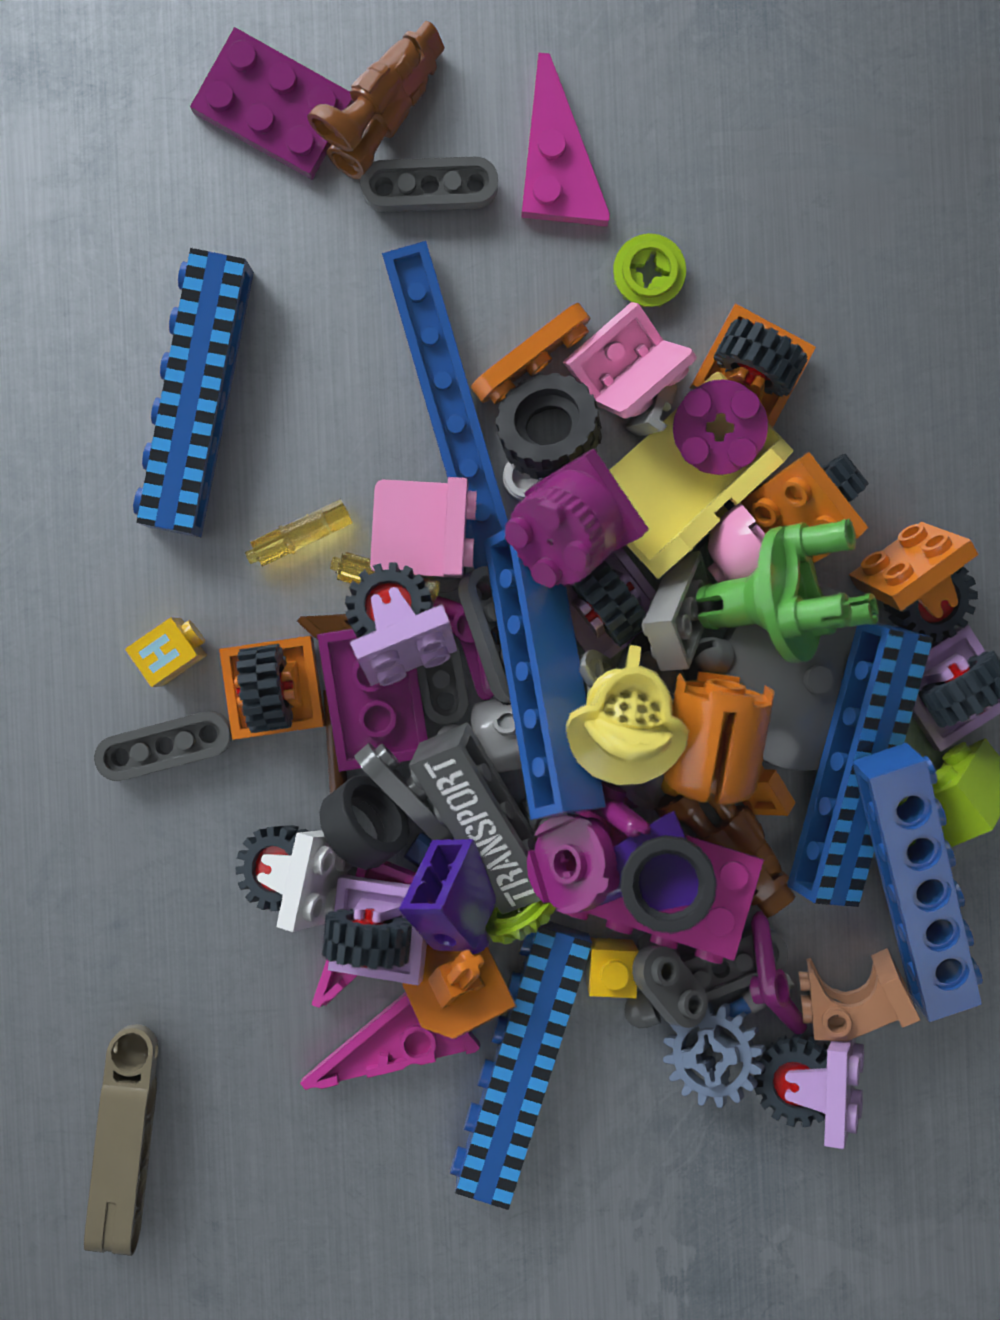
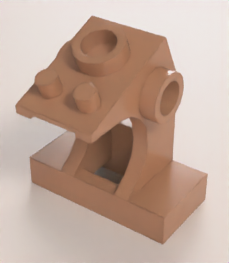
M888 948L871 955L873 965L871 975L866 984L858 989L847 992L828 986L821 978L811 957L807 959V971L799 972L801 991H809V995H801L803 1024L812 1023L815 1040L847 1042L899 1020L902 1028L920 1021L908 987Z

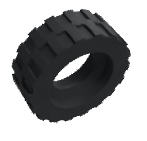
M551 373V375H534V378L527 381L524 379L518 383L515 389L509 390L506 394V399L498 407L499 416L496 417V427L502 448L509 463L514 464L516 470L521 474L526 473L530 475V478L539 480V478H546L593 448L598 452L597 446L601 444L602 426L595 397L593 394L590 395L589 388L584 383L580 384L572 376L568 375L565 377L561 376L560 373ZM549 409H560L566 412L572 420V427L565 439L550 445H539L529 438L527 425L534 415Z

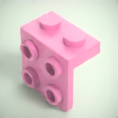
M631 302L567 357L563 364L571 375L576 378L577 382L580 384L584 383L589 388V393L594 395L598 407L622 418H628L645 412L652 405V398L666 386L674 385L682 380L689 371L688 367L694 363L697 357L691 348L663 340L638 303Z
M448 477V483L385 479L378 481L374 490L371 568L374 570L373 565L381 563L383 570L389 569V562L398 563L400 570H403L405 565L412 568L414 575L462 578L464 567H473L474 539L466 538V522L476 518L477 491H468V479Z

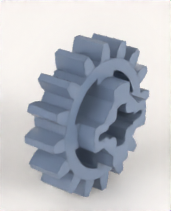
M708 1002L706 1015L697 1025L700 1030L697 1032L698 1041L696 1044L686 1046L688 1036L695 1027L685 1028L671 1025L678 1034L668 1035L664 1038L663 1043L673 1048V1052L663 1057V1062L675 1064L676 1070L669 1076L670 1081L682 1079L685 1085L681 1094L685 1097L693 1090L698 1092V1105L701 1106L711 1096L714 1097L717 1107L723 1108L727 1103L728 1094L737 1104L744 1098L742 1087L752 1092L758 1084L751 1074H761L765 1069L764 1064L755 1060V1057L766 1051L765 1045L753 1043L752 1038L759 1032L758 1027L746 1029L743 1026L747 1016L744 1012L735 1018L729 1016L730 1004L724 1003L718 1012H714L711 1002ZM723 1027L731 1031L738 1040H734L723 1031ZM711 1045L714 1052H722L723 1058L717 1063L714 1056L706 1055L705 1050ZM743 1062L739 1076L729 1082L728 1078L731 1076L729 1067ZM691 1068H693L700 1075H702L705 1081L698 1077Z

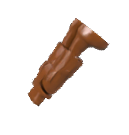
M425 21L416 32L407 31L403 38L390 47L378 61L367 67V70L351 85L350 96L354 101L352 105L344 110H339L331 105L319 104L307 115L308 122L313 130L324 140L332 144L327 150L329 159L347 176L353 179H361V176L373 164L375 153L383 138H393L402 122L407 118L411 106H415L419 98L425 93L429 80L428 75H434L437 69L436 59L445 49L437 28L431 22Z
M680 793L676 797L665 794L660 799L658 807L654 809L660 818L675 810L679 821L696 834L695 838L764 859L750 906L757 905L764 915L769 918L795 899V894L786 884L789 877L782 871L779 860L765 839V832L761 823H759L748 805H716L714 802L715 794L709 793L707 802L720 817V822L714 825L704 813L698 801L687 799Z

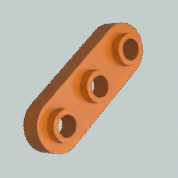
M580 303L573 304L479 376L471 385L472 391L482 403L491 399L494 404H498L506 398V394L510 389L516 388L513 382L528 372L532 377L543 370L553 360L550 354L563 344L567 349L571 348L583 339L589 332L585 325L590 321L591 317Z

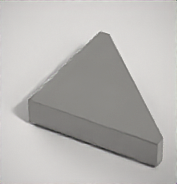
M677 384L666 386L652 398V405L642 414L631 417L625 429L636 437L664 431L667 425L660 420L663 410L667 412L672 408L678 389Z

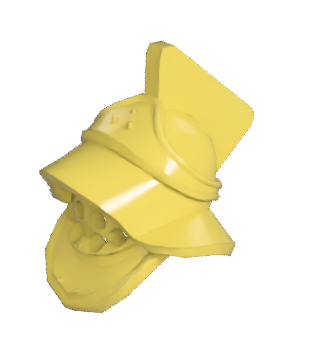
M629 645L625 668L607 671L599 677L588 692L586 706L573 711L566 723V733L570 749L577 762L593 777L615 785L643 784L663 775L684 752L688 740V728L680 719L672 716L673 705L668 688L655 672L639 666L641 646Z

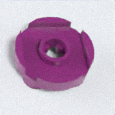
M731 380L708 381L688 392L678 406L673 421L674 441L683 459L699 471L714 475L734 473L752 463L763 448L768 432L767 414L757 395L741 383ZM718 413L726 414V422L734 423L733 433H726L724 441H715L714 433L707 432V423L714 422Z
M560 815L546 820L538 827L534 836H539L535 844V850L528 851L527 872L531 886L542 902H550L555 908H558L556 911L564 914L586 912L599 906L605 900L608 893H612L617 889L620 876L616 869L614 847L605 831L603 823L599 819L580 815ZM569 851L576 858L577 868L575 872L567 871L565 863L570 860Z

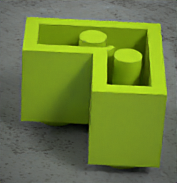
M986 738L969 746L966 742L955 745L943 755L942 759L945 762L936 771L937 783L932 784L935 798L942 805L946 815L947 824L942 826L944 839L948 841L951 847L993 830L1000 818V756ZM908 797L902 799L898 806L904 804ZM917 839L914 840L909 846L913 845L917 841Z

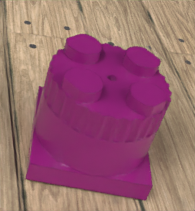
M593 448L532 485L524 492L526 498L514 508V511L511 513V519L505 524V539L517 551L518 557L523 560V564L529 567L533 579L537 583L551 588L555 584L566 586L568 583L573 585L576 582H580L611 552L641 538L649 528Z

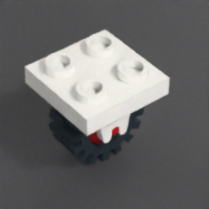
M295 825L259 829L253 832L255 837H248L243 842V845L248 850L239 851L236 858L244 861L243 866L235 867L236 875L244 874L245 880L238 882L240 890H251L245 898L250 903L259 901L257 908L261 910L270 909V912L280 911L276 926L278 928L295 932L324 925L326 914L334 911L337 879L342 875H347L352 866L335 853L327 843L322 830H298L299 826Z

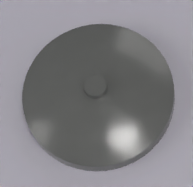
M819 586L824 596H835L841 593L831 588ZM757 624L732 627L726 630L722 639L728 640L733 646L734 656L730 669L724 674L740 677V684L744 685L746 689L763 694L764 686L766 685L775 691L763 753L764 762L792 770H814L819 768L857 626L837 628L834 634L820 635L815 655L809 661L799 663L787 662L776 650L768 630Z

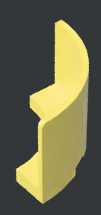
M716 372L705 382L728 379L722 373ZM675 410L663 421L667 425L664 431L649 434L609 470L649 528L641 538L627 544V546L657 579L683 558L721 521L720 518L729 511L724 506L729 499L735 506L739 504L793 453L794 450L769 423L765 444L752 463L734 473L714 475L699 471L683 459L673 436ZM724 413L716 414V420L707 423V432L714 433L715 441H724L725 434L733 433L734 423L726 422V414Z

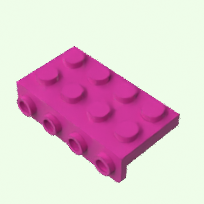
M590 811L579 814L587 818L599 819L603 823L613 847L629 837L603 817ZM686 835L687 840L698 845L711 860L717 880L715 901L702 921L689 930L674 934L653 931L636 921L626 908L623 897L586 912L566 915L588 920L589 914L607 919L605 926L617 932L631 935L633 928L650 933V941L660 946L677 949L678 943L696 948L695 956L717 964H722L723 958L734 961L764 859ZM569 851L570 860L565 863L567 871L575 872L577 868L576 858ZM689 905L659 912L672 914L683 911Z

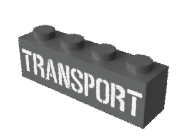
M467 722L420 742L409 765L413 781L419 789L426 792L434 805L438 821L443 827H448L454 839L474 840L496 895L495 904L503 915L541 901L531 886L527 872L528 851L535 850L538 838L534 836L535 833L487 756L469 723Z

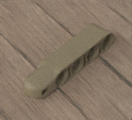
M140 1024L128 1025L121 1029L110 1041L106 1051L84 1233L85 1251L101 1253L107 1251L113 1254L132 1256L139 1241L157 1093L156 1067L158 1058V1040L154 1032Z

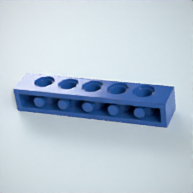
M907 742L853 760V768L912 1000L929 1022L982 1005L978 985L983 983V978L969 950V947L974 945V939L968 924L962 919L960 907L965 906V899L960 886L953 879L951 867L956 866V859L950 844L943 836L942 826L947 824L942 805L934 796L932 784L937 783V775L932 762L927 756L922 757ZM908 797L904 804L898 806L902 799ZM917 839V841L913 845L909 846L914 840Z

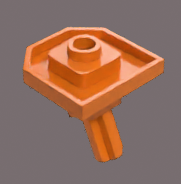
M427 945L423 981L419 985L402 984L421 1028L452 1039H456L517 1007L488 945L477 954H472L470 950L438 951Z

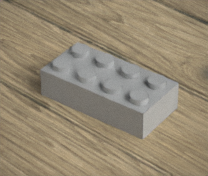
M700 551L688 552L664 574L661 583L658 584L655 597L650 603L648 613L642 621L643 633L645 636H648L652 657L657 660L660 671L689 669L704 631L698 615L711 612L714 602L696 601L698 589L711 583Z

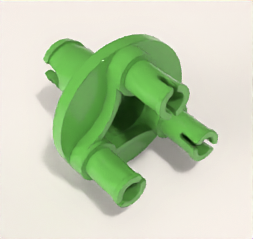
M843 519L839 522L810 527L806 523H799L770 529L765 534L760 547L758 567L748 577L725 580L716 584L709 583L698 589L696 601L714 602L723 600L724 603L723 610L699 614L700 623L704 628L714 630L720 627L732 628L757 624L768 630L776 650L790 663L806 662L812 659L817 651L820 635L834 634L837 628L877 624L878 617L876 614H878V605L872 593L848 598L845 593L835 596H824L818 584L812 560L813 556L854 550L856 537L851 520Z

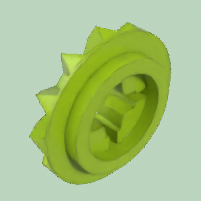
M653 233L635 236L620 248L613 264L614 284L622 293L624 300L638 303L641 308L654 306L660 308L675 298L684 284L686 278L684 256L679 247L667 237ZM654 255V269L661 273L662 277H654L648 287L644 288L643 274L636 272V268H644L650 256Z
M539 901L502 915L498 907H496L487 922L486 931L493 942H502L504 945L512 943L515 939L524 940L528 934L537 933V928L548 923L550 915L553 914L556 908L550 902L544 903Z

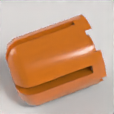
M698 672L697 681H685L680 673L677 677L672 716L684 723L689 730L686 749L675 764L663 774L666 783L687 799L702 803L707 801L709 793L715 794L714 802L716 805H732L748 800L758 786L775 691L765 685L763 694L746 689L744 685L740 684V677L709 672Z

